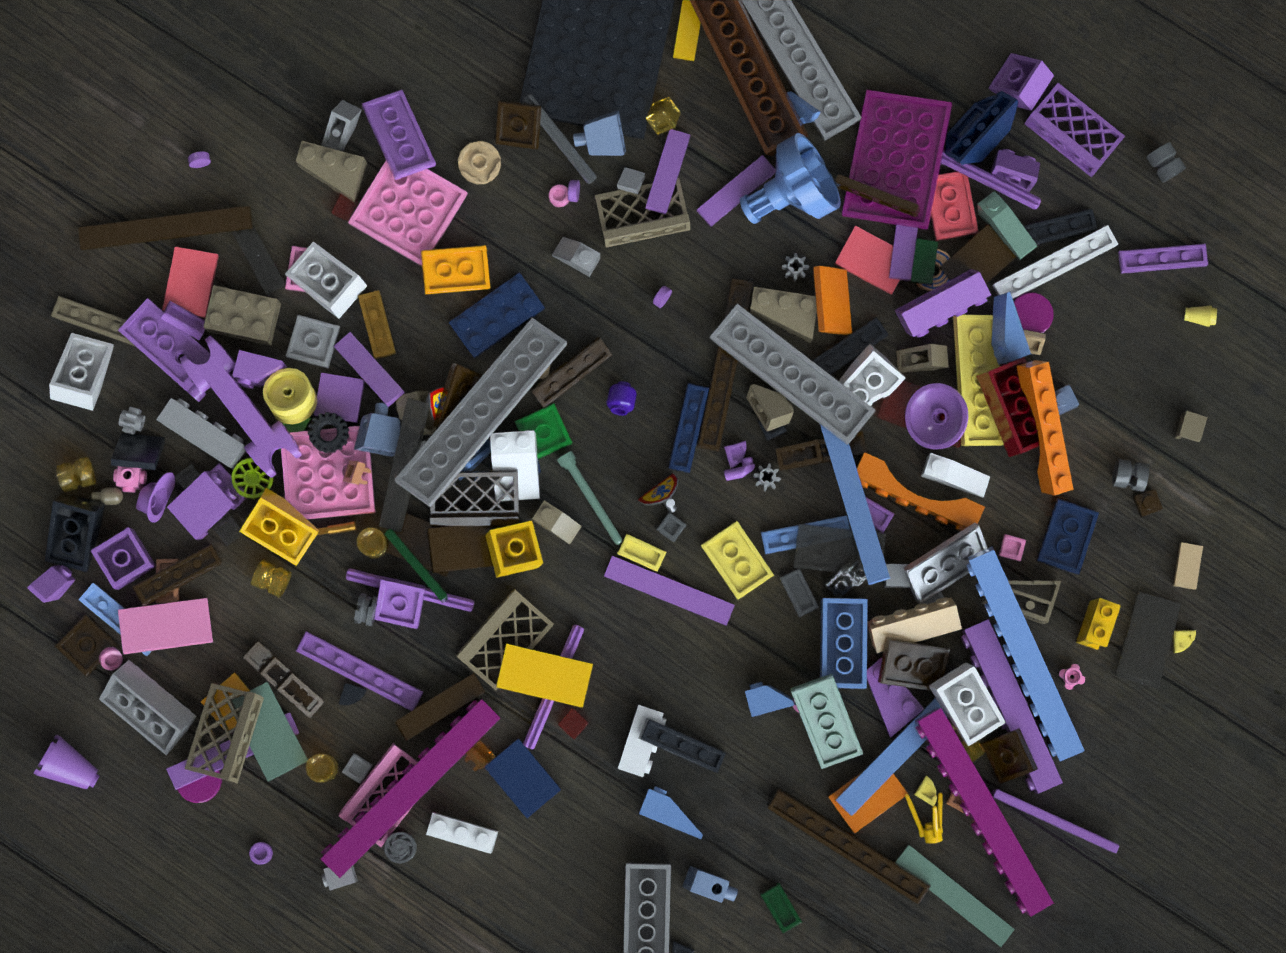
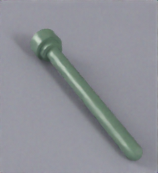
M572 451L557 459L558 463L565 470H569L614 543L620 545L623 540L576 467L575 455Z

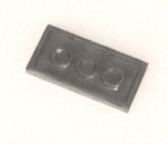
M977 523L971 524L903 568L915 601L918 604H922L967 575L969 570L966 564L970 563L968 557L987 549L981 529Z

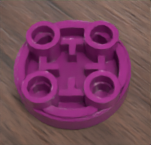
M1025 293L1014 301L1023 331L1044 333L1050 327L1053 321V308L1044 296L1037 293Z
M206 776L178 789V792L184 799L190 802H207L219 792L222 779Z

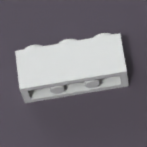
M638 705L618 769L641 777L644 776V773L649 774L653 762L649 760L651 752L656 753L657 747L638 739L646 718L665 725L666 719L662 718L664 713Z
M434 812L432 813L426 835L491 854L498 831Z

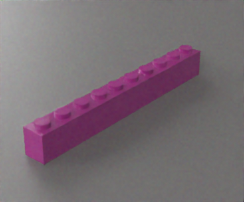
M482 699L479 702L474 700L466 708L468 713L463 718L458 716L450 724L452 729L447 734L443 731L434 740L436 745L431 750L427 747L418 756L421 760L415 766L411 763L402 772L405 776L399 782L395 779L386 787L389 792L383 798L378 795L370 803L372 808L367 813L362 811L353 820L356 824L350 830L346 827L337 836L340 840L334 846L330 843L321 852L324 855L321 860L339 878L500 720V717Z
M937 707L915 720L918 725L915 727L916 732L921 739L925 737L929 744L926 746L927 751L932 758H937L940 764L937 766L943 777H948L951 783L948 785L954 797L959 796L962 802L960 804L961 810L966 817L970 815L974 822L971 824L972 829L977 836L981 835L985 841L982 843V846L988 855H993L996 861L993 865L1000 875L1004 874L1007 880L1005 886L1010 894L1015 893L1018 899L1016 905L1021 913L1026 912L1031 917L1052 905L1051 897L943 710Z

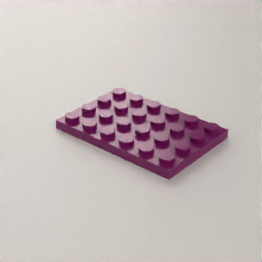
M866 90L849 178L918 204L920 212L918 217L915 218L846 191L842 216L928 230L952 102Z

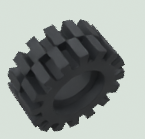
M325 412V414L320 413L317 418L314 417L312 419L313 422L309 424L308 435L310 442L315 448L329 454V452L336 453L337 450H342L344 445L346 446L348 443L347 439H349V428L342 417L335 413ZM325 425H333L337 429V435L331 441H325L321 438L320 432Z

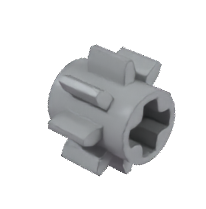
M797 253L791 259L786 256L785 260L788 265H782V269L787 270L785 278L791 276L794 282H796L798 276L805 278L806 275L803 270L809 269V265H804L806 257L799 258ZM793 263H797V267H800L798 271H794Z
M129 407V411H122L119 418V426L123 427L122 431L135 435V431H142L145 424V416L141 415L142 410Z
M768 464L765 469L759 466L760 474L756 473L753 475V477L758 478L755 486L761 484L764 486V491L769 486L775 489L774 481L779 482L781 478L776 477L779 469L773 471L770 469L771 464ZM763 473H765L766 475H772L770 483L768 480H762L764 476Z

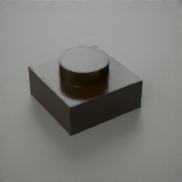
M1156 489L1133 497L1140 517L1163 510Z

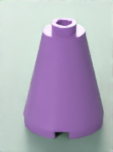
M56 734L54 739L57 743L52 742L38 764L41 770L36 769L33 774L86 790L89 786L93 788L100 777L96 774L98 769L61 736Z

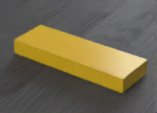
M690 0L682 1L673 58L694 61L701 22Z

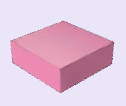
M1004 534L999 556L1020 562L1026 540Z

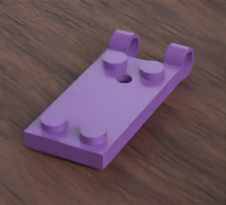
M147 298L118 331L193 398L200 402L206 393H202L192 382L179 361V356L182 354L187 355L195 364L201 365L209 360L210 353L189 334L160 319L163 311Z

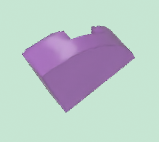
M746 441L724 447L730 469L737 466L744 458Z

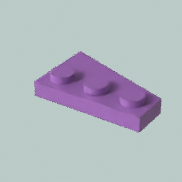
M880 658L867 669V682L887 728L888 735L891 738L922 712L924 708L906 687L878 682L882 658Z

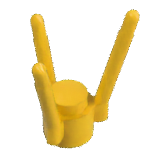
M941 792L938 794V806L932 807L933 822L926 823L925 828H923L909 794H905L907 804L919 830V837H925V843L929 844L943 841V794Z

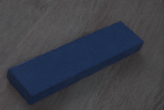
M689 383L687 385L669 469L690 473L709 391L707 387Z

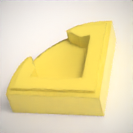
M1196 630L1172 631L1173 653L1186 650L1194 641Z
M925 776L914 795L931 806H934L936 803L937 793L933 781Z

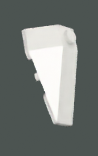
M869 344L854 360L839 382L871 406L878 399L890 395L902 383L905 376L882 353Z

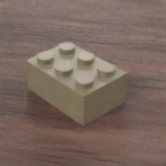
M213 285L203 328L209 333L271 346L281 303L275 298Z

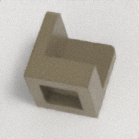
M1185 411L1181 415L1175 438L1181 439L1183 437L1200 442L1208 417Z

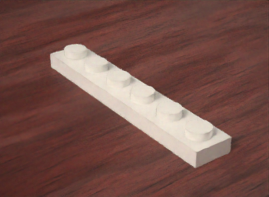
M1107 225L993 284V288L997 295L1010 292L1012 299H1015L1114 248L1118 243Z

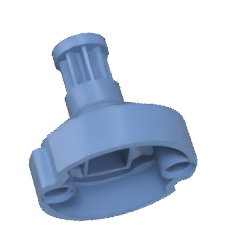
M796 133L777 145L775 178L766 182L764 188L750 196L746 194L740 197L742 210L753 224L760 222L761 217L775 209L781 210L790 204L817 219L835 211L841 204L837 186L832 175L827 170L823 158L813 144L801 133Z

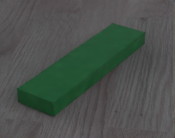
M389 529L384 533L385 536L437 598L444 603L448 599V595L395 532Z

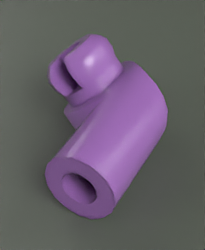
M751 457L743 458L741 460L742 467L725 470L726 480L743 478L755 468L753 459Z

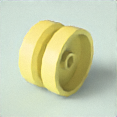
M285 368L278 370L270 375L264 384V400L275 418L282 423L291 425L302 423L310 418L315 411L317 405L316 392L306 375L298 369Z

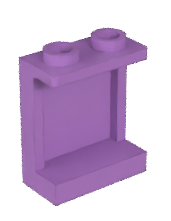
M204 471L167 506L196 540L203 539L208 534L207 531L232 507H236L239 504L236 499V493L221 483L223 479L216 472Z

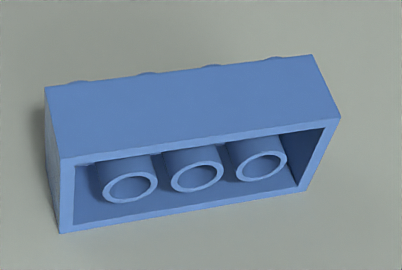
M821 599L820 678L833 674L837 687L840 689L867 688V599Z

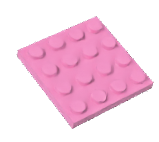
M385 161L348 223L422 266L421 251L435 249L468 193L428 169L395 180L387 161Z
M360 426L348 427V443L342 447V450H337L336 453L329 452L328 454L315 448L309 440L308 431L290 433L301 450L302 455L296 459L292 453L285 448H281L285 499L306 519L376 513L370 452L354 450ZM322 429L320 432L321 438L325 441L333 440L337 435V429ZM349 460L366 464L365 468L371 470V473L363 472L361 478L368 482L366 485L349 484L343 481Z

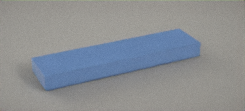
M846 515L761 532L765 554L850 538L851 532Z

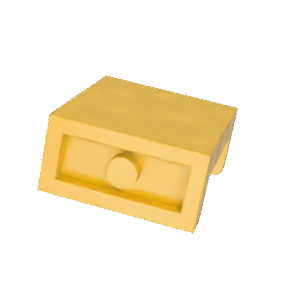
M1102 598L1090 601L1076 643L1096 650L1099 649V646L1107 647L1120 605Z

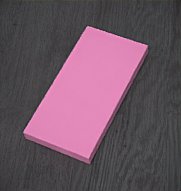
M207 598L118 610L123 655L213 642Z

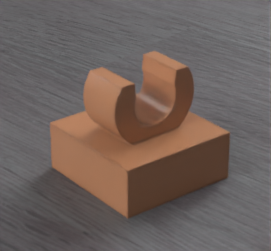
M349 460L343 481L349 484L366 485L368 482L364 481L361 477L363 472L371 473V470L365 468L366 464Z

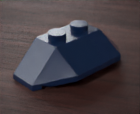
M1000 91L994 96L974 103L947 133L945 155L961 165L982 162L1011 130L1018 100Z

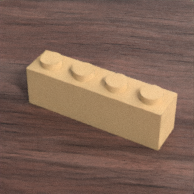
M940 598L934 603L918 604L913 609L897 610L892 615L876 616L872 620L867 621L872 646L876 653L884 651L886 639L915 643L962 629L957 606L952 598Z

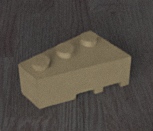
M301 141L296 158L298 166L356 204L367 166L365 158Z
M754 287L750 313L811 344L817 313L816 296Z
M1008 581L1024 617L1041 624L1048 623L1061 581ZM985 595L982 598V604L988 603Z

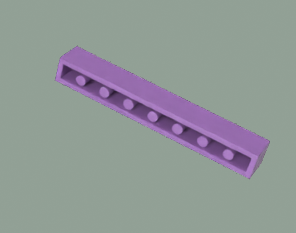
M989 619L963 630L961 640L965 648H969L972 653L970 660L975 669H979L982 675L980 678L986 688H988L994 703L1006 722L1001 725V728L1003 730L1006 729L1007 733L1020 728L1037 765V770L1026 774L1028 778L1025 781L1029 790H1034L1036 794H1039L1063 783Z

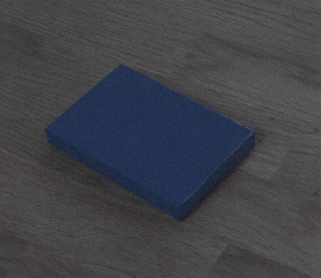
M1057 498L1036 561L1079 575L1099 512Z
M517 739L485 766V769L526 818L530 817L561 790L520 739Z

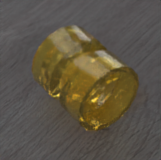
M88 457L77 459L74 464L67 462L56 466L57 476L65 493L76 490L78 485L87 487L96 483L94 470Z
M367 528L358 535L357 546L366 557L371 559L379 558L386 553L388 540L380 530Z
M263 559L256 568L251 585L261 590L267 588L268 593L280 598L290 581L292 572L281 567L276 569L275 564Z
M319 753L313 755L306 765L307 775L310 779L320 783L334 779L339 769L337 760L330 754Z

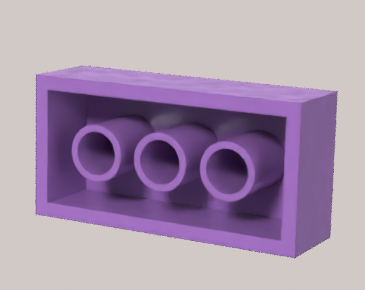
M970 269L895 309V312L905 332L919 338L929 333V328L935 325L940 327L946 324L948 318L953 315L958 317L968 312V307L974 304L975 306L982 305L987 301V297L991 296V293L980 272Z

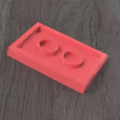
M958 171L938 175L931 211L935 241L975 235L979 232L968 176Z
M855 226L835 265L891 295L900 281L899 279L889 278L893 245Z
M175 247L162 310L164 311L169 301H172L194 315L206 318L219 255Z

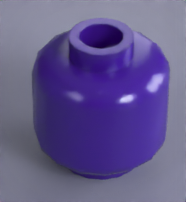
M624 381L612 385L608 391L607 407L611 409L613 414L627 415L635 407L636 390L631 387L630 383Z

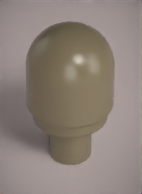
M105 487V489H101V492H92L91 498L94 501H101L105 505H117L123 500V493L119 488Z

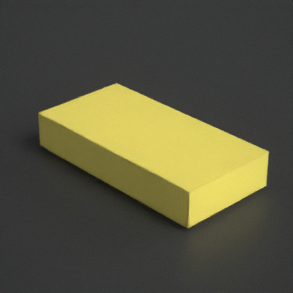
M626 534L617 554L658 572L666 551Z

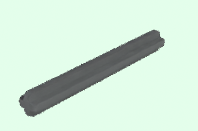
M531 94L522 100L523 103L539 105ZM541 107L540 125L586 183H592L597 178L594 172Z

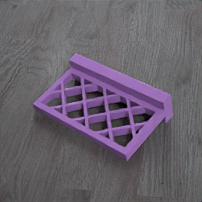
M1059 83L1056 84L1024 123L1090 177L1096 173L1125 137V135ZM1056 91L1064 96L1065 103H1055L1054 94ZM1066 107L1067 117H1057L1056 108ZM1070 107L1081 109L1082 116H1072ZM1042 108H1051L1053 118H1045L1039 112ZM1083 120L1084 130L1074 131L1072 121ZM1087 120L1096 121L1099 129L1088 130ZM1068 121L1069 131L1060 130L1058 122ZM1111 133L1117 140L1114 143H1105L1104 134ZM1089 134H1100L1101 144H1091ZM1075 135H1085L1086 144L1079 145L1075 141ZM1093 148H1102L1103 157L1100 161L1092 155Z

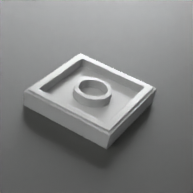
M297 315L286 357L329 368L340 326Z

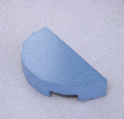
M787 92L802 124L811 123L818 118L821 111L793 92Z

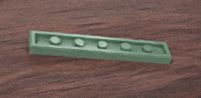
M907 845L895 861L931 884L929 890L1000 947L1015 930L910 845Z

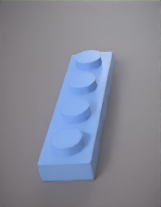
M92 583L79 598V601L121 635L118 610L125 608L99 586ZM146 651L142 653L145 656H148L151 651Z

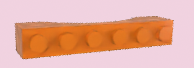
M1034 360L1017 365L1020 386L1030 404L1038 430L1040 459L1037 472L1041 492L1058 495L1074 490L1049 362Z
M865 452L857 466L863 488L867 489L869 486L876 489L875 493L887 498L889 495L896 498L895 502L907 507L908 504L916 507V512L925 516L928 513L936 516V521L945 525L949 522L955 525V529L960 532L973 523L978 524L985 509V506L967 498L937 501L918 496L907 490L895 479L885 461Z

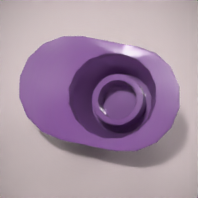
M167 472L162 475L157 483H149L141 489L136 509L147 514L151 522H157L162 517L175 486V475L172 472Z

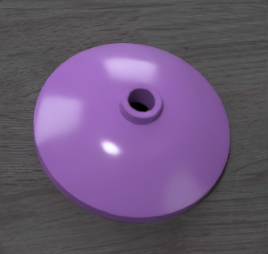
M933 383L923 386L912 395L906 407L905 421L908 432L919 445L925 448L944 449L952 446L962 437L968 424V408L964 398L956 389L949 385ZM942 413L945 415V419L943 421H941L940 415Z

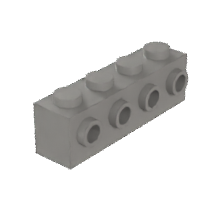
M171 398L157 418V421L233 470L246 451L244 449L245 445H243L245 440L236 434H233L232 437L225 433L226 428L217 422L212 425L206 421L208 416L199 410L196 413L188 409L190 405L179 398L175 401Z

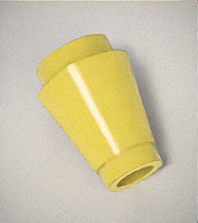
M1202 306L1185 309L1184 321L1207 327L1216 325L1217 308Z

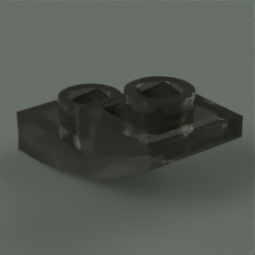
M858 556L849 561L823 582L836 598L840 599L854 585L859 587L867 579L861 558Z

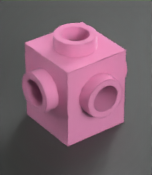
M118 466V469L114 470L113 480L116 482V486L122 488V492L135 493L136 490H141L144 484H146L147 472L141 468ZM127 472L132 474L129 479H127Z

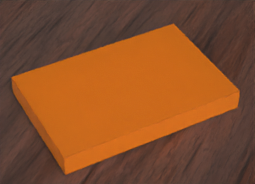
M825 266L814 267L819 332L842 335L852 334L847 270Z
M860 774L828 796L853 833L859 831L904 798L905 794H908L894 774L852 816L835 799Z

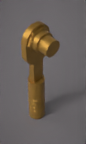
M354 521L319 528L317 535L356 530V523Z

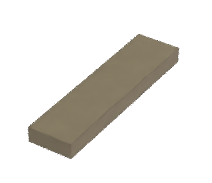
M58 296L51 317L134 346L132 342L118 331L127 321L126 319Z

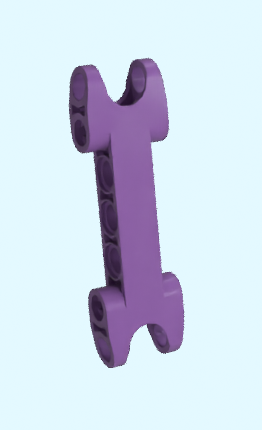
M210 335L205 339L210 349V358L206 363L197 365L187 355L181 357L180 361L190 379L202 393L210 387L214 390L252 440L244 447L246 452L269 477L273 478L277 475L271 459L273 453L278 449L285 448L297 459L302 455L301 450L280 420L270 426L230 372L234 370L236 362L228 351Z

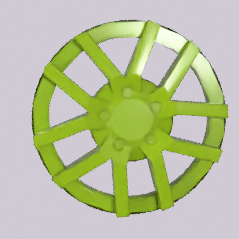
M252 458L242 460L234 467L231 481L233 488L238 494L244 498L255 499L259 498L266 489L260 485V482L268 484L267 488L270 490L273 478L269 477V480L262 478L266 473L262 472L260 474L258 472L259 466L253 469L251 463L255 462ZM247 463L250 470L246 471L242 465ZM238 468H240L243 474L235 475ZM235 479H243V482L236 483ZM245 486L244 492L238 487ZM248 487L253 488L252 494H247ZM256 488L262 491L261 493L255 494Z

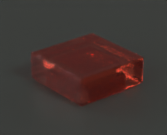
M340 194L332 215L349 222L360 202L355 200L354 203Z
M572 709L558 725L575 739L589 723Z

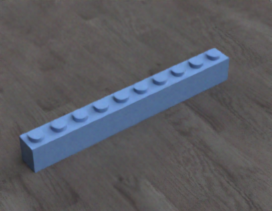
M993 547L969 556L970 563L966 564L971 577L975 575L979 583L975 586L980 597L985 595L988 603L985 604V608L989 617L994 615L997 621L994 624V628L998 636H1003L1006 644H1003V648L1007 656H1012L1015 661L1012 667L1016 676H1021L1024 681L1021 687L1025 696H1030L1033 704H1030L1035 717L1040 716L1042 723L1039 724L1042 734L1044 737L1049 736L1051 743L1048 744L1052 756L1057 755L1059 761L1084 752L1082 743Z

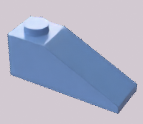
M1010 292L994 297L991 344L998 365L1031 354Z
M654 787L653 790L648 789L639 812L640 815L702 839V833L673 800L666 796L667 791L658 787Z

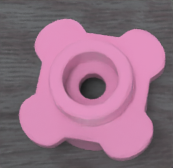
M1072 664L1070 668L1062 669L1059 672V676L1063 678L1064 686L1068 690L1073 689L1075 685L1085 682V677L1082 676L1079 670L1080 667L1077 664Z

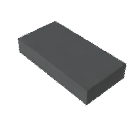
M800 568L779 578L799 617L819 608Z

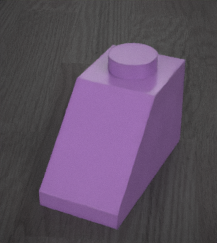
M63 565L52 566L32 582L28 589L45 603L60 599L76 579L71 576L72 572Z

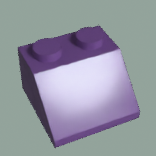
M1011 53L989 86V89L995 94L1000 91L1009 94L1018 100L1017 107L1032 111L1054 75L1043 61Z
M1003 149L1002 151L998 150L990 173L1030 192L1037 182L1040 163L1036 162V159L1033 157H1020L1011 150Z
M239 350L232 376L238 380L237 383L241 384L242 387L253 389L254 386H264L270 375L288 367L281 360Z

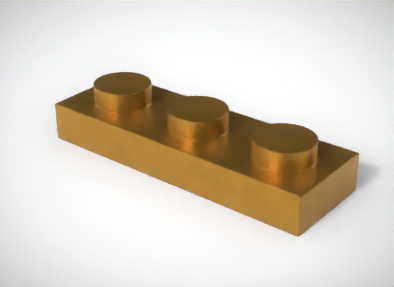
M377 290L359 295L358 298L374 358L379 359L396 354L380 291Z

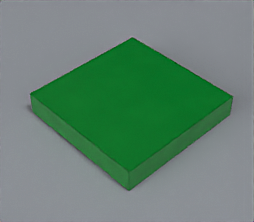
M555 404L514 421L518 431H535L538 459L572 444Z

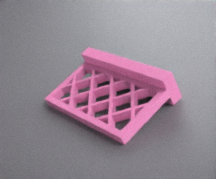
M393 743L338 813L339 817L354 826L356 824L353 821L355 815L362 811L368 812L372 808L369 807L368 800L372 794L381 793L383 798L384 793L389 792L387 789H383L382 780L386 776L395 775V779L398 781L397 775L403 774V771L397 772L396 762L400 757L406 758L409 761V765L411 763L416 765L418 762ZM393 766H394V772L389 773V771H390V770L393 768ZM379 784H380V789H381V790H376V791H375V789H376V788L379 786ZM366 802L367 808H362ZM410 809L384 834L381 840L376 842L377 845L383 846Z

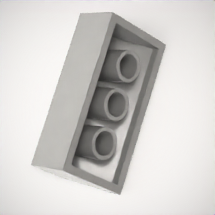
M130 660L112 674L99 698L100 701L165 755L173 749L196 718V715L190 709L181 704L173 695L169 694Z

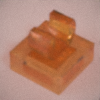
M479 741L466 753L468 756L465 758V762L467 763L469 760H472L476 764L473 770L477 771L479 768L483 769L496 756L482 741Z

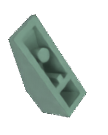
M995 191L978 203V215L986 224L990 225L1020 260L1037 247V244L1013 211Z

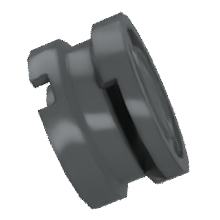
M360 594L357 610H355L354 623L361 624L363 622L368 626H373L378 596L368 597L367 594Z
M397 832L387 838L384 851L390 861L405 863L414 857L417 851V844L411 834Z

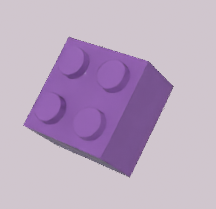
M129 527L91 550L111 586L117 590L156 568L135 530Z

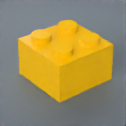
M532 521L489 530L485 535L496 578L536 569L543 564Z

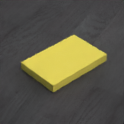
M738 521L701 545L737 600L774 576Z

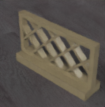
M677 178V193L671 198L668 211L675 204L682 209L683 214L674 216L667 211L666 215L661 214L659 219L656 220L647 217L651 210L647 209L642 214L634 209L639 201L647 204L648 200L642 196L646 191L651 190L653 183L642 185L638 192L640 193L639 195L624 190L595 195L605 246L611 247L690 230V220L680 179ZM625 195H632L636 198L631 207L621 201ZM610 199L615 204L608 211L601 206V200ZM618 205L628 210L623 218L613 214ZM631 212L640 217L637 224H630L626 221ZM610 217L619 221L616 228L606 229L605 223Z
M513 589L459 650L456 656L494 690H497V683L494 684L489 679L488 669L501 668L503 652H505V649H502V637L514 636L515 646H518L517 636L530 635V645L526 649L532 650L554 623L519 592ZM521 602L528 607L529 617H516V607ZM531 610L538 616H532ZM513 612V618H508L509 615ZM541 618L547 623L542 631L533 632L532 619ZM529 619L530 632L517 633L516 620ZM513 620L514 633L502 634V623ZM498 629L499 634L493 635L495 631ZM539 634V635L533 640V635ZM499 637L500 650L487 651L486 642L488 639ZM484 645V651H479ZM500 653L501 665L488 666L487 654ZM475 654H484L485 667H475L469 661ZM485 669L486 676L480 670Z
M211 683L185 769L238 784L264 697L253 692H245ZM216 690L223 691L226 699L218 704L214 700ZM239 695L244 696L243 705L236 709L232 700ZM229 703L232 712L223 717L219 708ZM215 711L219 720L209 725L207 721L208 716ZM235 716L237 720L236 727L229 731L225 721ZM222 724L226 733L216 739L212 730ZM206 733H209L212 742L203 747L200 742L201 738ZM228 737L230 747L222 752L219 743ZM215 746L219 755L209 760L205 751ZM202 754L206 763L199 768L193 767L195 758ZM220 759L224 764L221 774L216 773L212 767V764Z

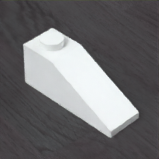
M933 453L927 456L921 474L923 478L982 498L990 476Z

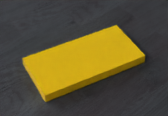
M506 644L496 687L583 708L593 664Z

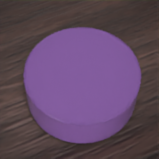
M204 151L192 153L188 157L191 168L205 167L211 162L209 153Z
M571 180L568 185V200L570 202H578L580 182L579 180Z
M666 286L661 287L653 299V304L659 308L663 307L669 299L672 290Z
M258 842L251 847L249 855L254 863L262 865L271 860L273 850L268 843Z

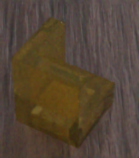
M667 97L651 105L646 120L656 134L659 135L675 128L680 111L671 98Z

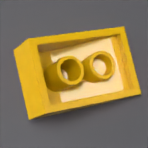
M266 488L239 532L297 566L319 530L286 499Z

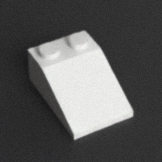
M315 242L311 243L285 273L289 279L338 319L367 287L358 274Z
M71 333L49 384L50 399L93 410L103 385L114 344Z
M535 431L492 433L490 440L493 471L518 470L519 500L540 499ZM513 476L503 477L499 483L508 490L514 484ZM495 485V499L498 500L504 492ZM507 495L502 501L513 500Z
M964 663L929 685L939 705L967 746H970L1006 723L973 665Z

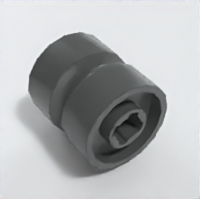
M1171 142L1159 147L1146 157L1152 167L1158 168L1157 176L1162 183L1186 169L1183 161L1180 158L1174 157L1177 152Z
M1118 458L1113 470L1112 486L1120 488L1130 486L1131 490L1144 492L1149 477V464L1141 462L1132 464L1130 460Z

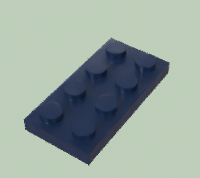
M518 273L451 320L449 324L475 359L539 314L545 307L522 275Z

